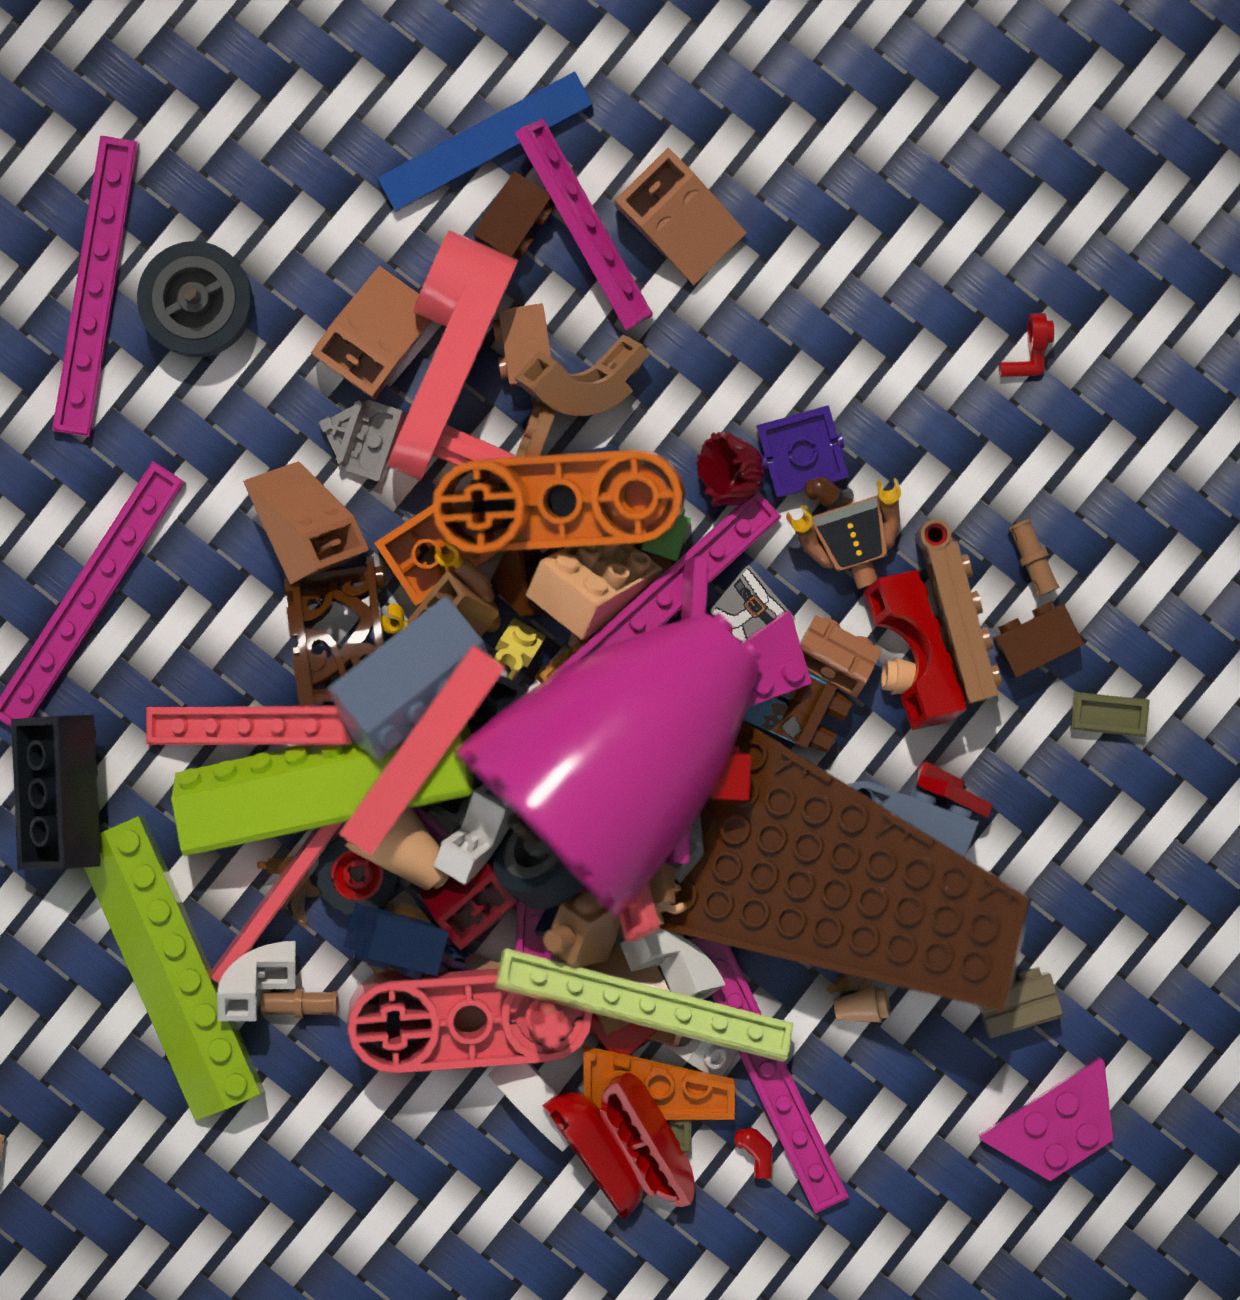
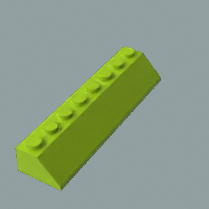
M467 722L406 808L472 794L474 772L454 753L463 742L472 736ZM352 741V745H294L290 748L258 753L254 756L222 761L217 764L190 768L175 773L171 799L183 856L347 821L404 741L380 760Z
M137 816L100 833L101 867H87L84 869L195 1121L260 1095L265 1089L235 1021H218L217 991L219 985L211 979V966L145 816Z

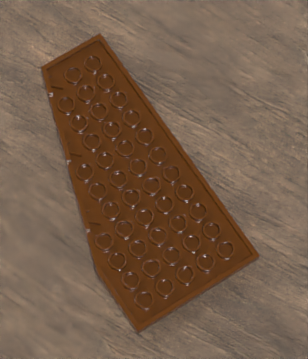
M743 720L734 745H739V753L751 754L749 801L707 799L700 812L704 855L680 884L675 881V884L680 885L681 890L675 892V903L671 905L675 906L679 903H684L687 909L679 914H672L667 911L662 912L664 924L659 925V928L1006 1012L1032 898Z

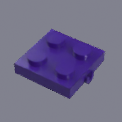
M829 405L756 425L764 455H761L764 469L769 471L776 499L805 491L806 482L810 479L815 480L818 476L826 477L832 483L849 478L841 450L844 448V442L841 433L837 434Z

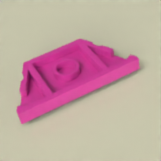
M1098 1057L979 1134V1137L983 1142L1045 1179L1053 1180L1113 1141L1105 1062L1101 1057Z

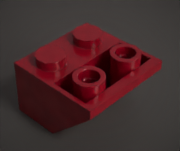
M491 859L487 861L467 884H463L449 876L447 881L438 889L434 887L429 890L418 889L435 921L442 929L449 931L450 939L460 950L471 945L520 902L497 881Z

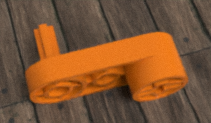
M625 450L493 458L460 464L445 474L434 492L432 511L436 526L445 539L463 551L484 553L488 551L627 544L658 538L674 527L683 512L686 492L682 477L671 461L650 451ZM472 470L474 480L490 478L491 470L503 477L513 490L501 491L500 484L483 482L464 488L465 494H454L460 480ZM557 484L570 487L576 495V508L568 517L558 516L549 508L548 494ZM482 490H484V500L515 498L516 509L485 513L486 521H484L483 511L453 513L452 502L481 499ZM515 517L508 532L495 542L494 531L477 534L478 540L464 533L456 522L466 520L468 528L482 530L503 523L502 518Z

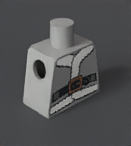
M747 565L711 608L709 613L712 617L717 613L724 616L734 628L731 634L744 641L752 633L774 621L773 618L789 610L751 566Z

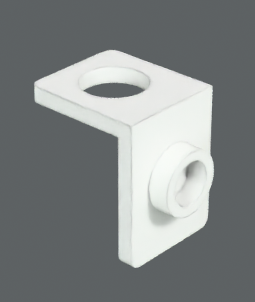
M692 1039L683 1047H680V1045L678 1047L666 1045L699 1070L723 1076L738 1054V1050Z

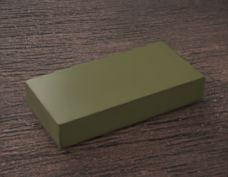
M1073 692L1070 729L1146 737L1150 700Z

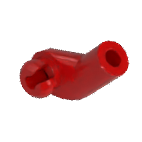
M750 1127L739 1129L734 1135V1143L738 1149L744 1148L754 1157V1178H772L773 1147L771 1142L757 1129Z

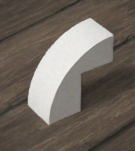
M485 784L479 787L472 795L461 828L442 841L434 867L461 883L467 884L493 855L510 827L507 824L509 816L516 812L510 806L507 807Z
M657 929L636 942L624 941L620 944L631 972L660 965L668 987L672 992L704 1000L725 986L722 976L707 955L691 941L674 932Z
M296 941L277 942L258 947L242 955L228 967L220 980L217 991L218 1021H256L258 989H295Z
M531 1063L496 1066L488 1074L506 1097L562 1152L569 1146L542 1106L551 1098L560 1095V1093L546 1082Z

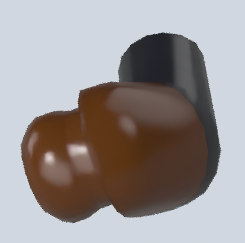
M818 476L815 480L810 479L805 484L806 496L811 500L818 498L819 502L827 508L846 506L851 504L854 499L853 491L850 488H839L826 477Z

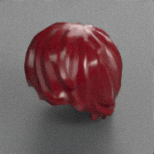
M713 432L711 438L705 440L701 446V454H697V459H699L696 462L698 466L697 476L705 484V495L713 497L711 504L714 507L717 505L743 504L752 499L762 487L763 476L765 475L762 456L747 441L735 437L730 432H718L717 434Z

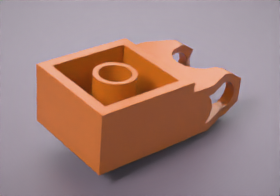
M465 489L454 491V494H465ZM481 499L452 502L453 513L473 512L476 504ZM433 505L374 543L416 607L422 603L448 570H455L453 566L446 567L440 565L436 554L434 555L436 561L430 565L426 561L421 564L418 560L422 556L420 549L425 545L429 549L435 546L443 554L452 552L446 546L445 537L436 526L432 511ZM466 520L456 521L464 533L478 540L477 534L487 532L468 528ZM510 526L494 531V542L506 534ZM458 548L459 557L462 560L467 558L477 568L495 558L500 552L476 553L463 551Z

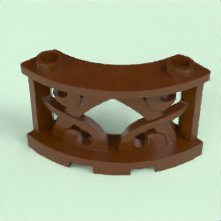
M374 556L366 557V564L330 569L293 584L289 583L284 572L285 594L288 602L286 609L290 638H298V645L293 646L294 657L292 659L300 707L315 705V702L333 700L328 688L317 690L315 688L331 680L337 674L341 678L347 673L345 667L350 662L354 668L385 643L379 589L386 588L383 566L375 567ZM369 596L371 609L361 600ZM334 602L347 607L361 619L354 633L340 650L332 637L327 633L317 629H307V626L323 620L331 611ZM311 604H318L320 606L314 610L308 608ZM372 629H374L376 647L365 643ZM323 644L329 649L332 656L328 659L325 649L321 654L315 655L312 652L313 648Z

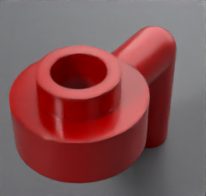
M1032 313L1028 315L1027 338L1030 361L999 362L1000 377L1039 376L1044 372L1045 351L1047 350L1048 343L1054 342L1055 334L1053 320H1047L1045 313Z

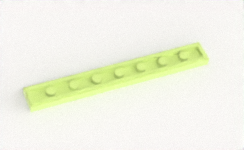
M506 948L502 951L495 988L781 1062L788 1059L794 1023L580 967H572L568 964Z

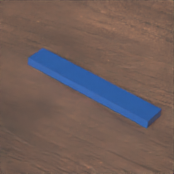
M574 71L377 177L395 212L520 146L521 143L514 132L522 127L543 119L549 129L587 110L593 104Z

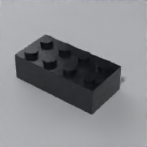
M94 715L11 719L17 869L44 870L101 867L97 793L98 769L96 766Z

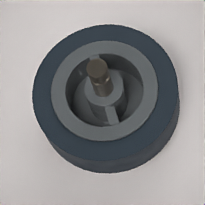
M187 241L167 247L149 262L139 281L137 305L144 326L161 345L183 356L207 357L226 350L245 332L253 311V291L244 269L228 252L210 243Z
M517 813L509 816L507 824L510 827L494 855L493 867L497 881L522 904L532 909L555 907L577 894L584 885L564 866L563 860Z

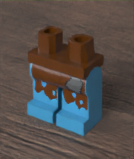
M809 673L812 681L811 684L779 695L787 699L786 703L776 698H771L747 707L744 721L805 749L810 746L816 750L829 752L837 734L819 726L823 715L826 712L844 721L853 703L843 695L835 692L836 687Z

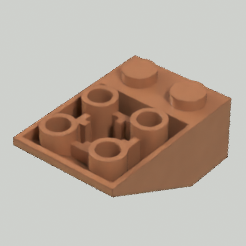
M669 147L615 199V207L693 286L747 234L695 173Z
M378 266L332 322L311 351V354L370 398L376 400L432 320L413 312L419 293L381 266Z
M299 461L243 481L290 584L341 566L369 550L354 515Z

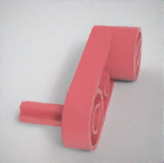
M450 229L435 257L413 310L414 313L445 326L446 329L386 465L420 481L433 456L456 466L475 460L515 457V454L449 426L447 423L519 260ZM491 470L490 478H486L501 486L505 480Z
M499 968L441 972L437 976L424 974L422 979L401 974V971L387 970L371 975L358 985L349 1000L347 1024L352 1048L364 1063L378 1071L405 1073L541 1063L566 1058L581 1047L590 1032L592 1013L495 988ZM394 990L408 992L420 999V1001L404 1002L403 995L395 993ZM388 991V993L379 996L378 1004H365L376 994ZM468 1005L477 1006L486 1014L482 1027L473 1032H463L453 1023L457 1011ZM399 1011V1030H387L386 1012ZM421 1038L409 1048L402 1049L408 1046L407 1039ZM382 1041L383 1048L392 1051L380 1050L367 1042Z

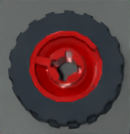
M343 836L331 842L324 852L321 853L318 866L316 867L317 887L320 889L323 899L331 905L330 907L343 912L342 914L352 915L356 903L381 909L391 901L399 886L398 875L352 852L346 847L345 844L349 842ZM355 867H362L364 869L365 878L362 881H355L352 878L351 872Z

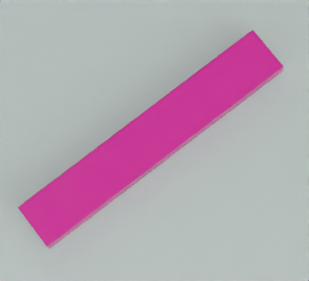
M538 120L514 132L625 330L652 317L653 313L545 120Z

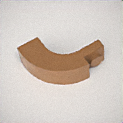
M623 334L601 359L588 370L569 374L558 361L538 351L514 379L528 394L560 413L572 416L595 415L616 406L633 392L625 381L640 369L643 361L650 353L642 344Z

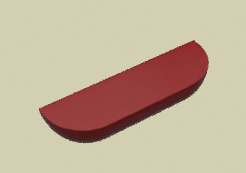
M624 1073L618 1076L607 1086L602 1095L599 1112L603 1124L639 1184L649 1196L653 1198L655 1194L660 1198L675 1202L674 1206L676 1207L691 1205L695 1192L694 1176L686 1153L681 1150V1144L644 1083L632 1073Z
M563 1093L551 1098L542 1105L617 1214L624 1220L638 1207L644 1190L603 1124L599 1112L600 1108L592 1099L580 1093Z

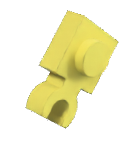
M513 618L495 648L498 652L494 659L510 667L511 672L508 678L513 680L517 677L522 665L528 668L546 636L518 619Z

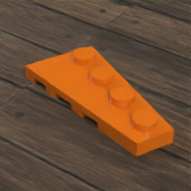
M583 1045L584 1095L592 1099L599 1108H601L602 1095L607 1086L618 1076L624 1073H632L647 1087L666 1120H735V1079Z

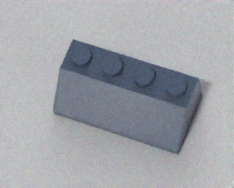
M444 596L328 687L352 741L378 760L406 739L473 644L488 654L482 639L447 597Z

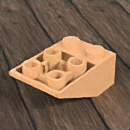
M630 543L566 547L540 561L526 596L583 640L601 630L661 574L663 568Z

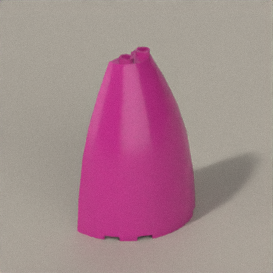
M717 613L714 617L704 614L649 630L606 646L559 670L499 712L454 751L507 807L510 806L563 860L564 866L615 918L656 874L700 814L725 768L744 720L759 671L756 661L761 655L748 641L744 640L740 643L731 634L734 630L733 626L720 613Z

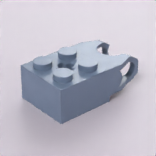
M857 781L848 784L856 790L861 788L867 789L871 794L872 800L966 857L978 825L977 821L970 819L972 811L947 803L945 809L934 805L937 798L916 790H912L911 795L908 796L872 782Z

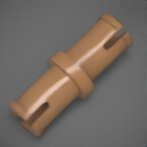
M1027 519L1009 527L1008 530L1011 532L1022 557L1019 562L1022 567L1026 566L1037 596H1043L1060 588L1046 559L1049 556L1047 549H1042L1032 527L1031 520Z
M296 988L295 992L262 991L261 993L262 1016L295 1015V1018H304L305 1015H338V991L305 992L304 988Z

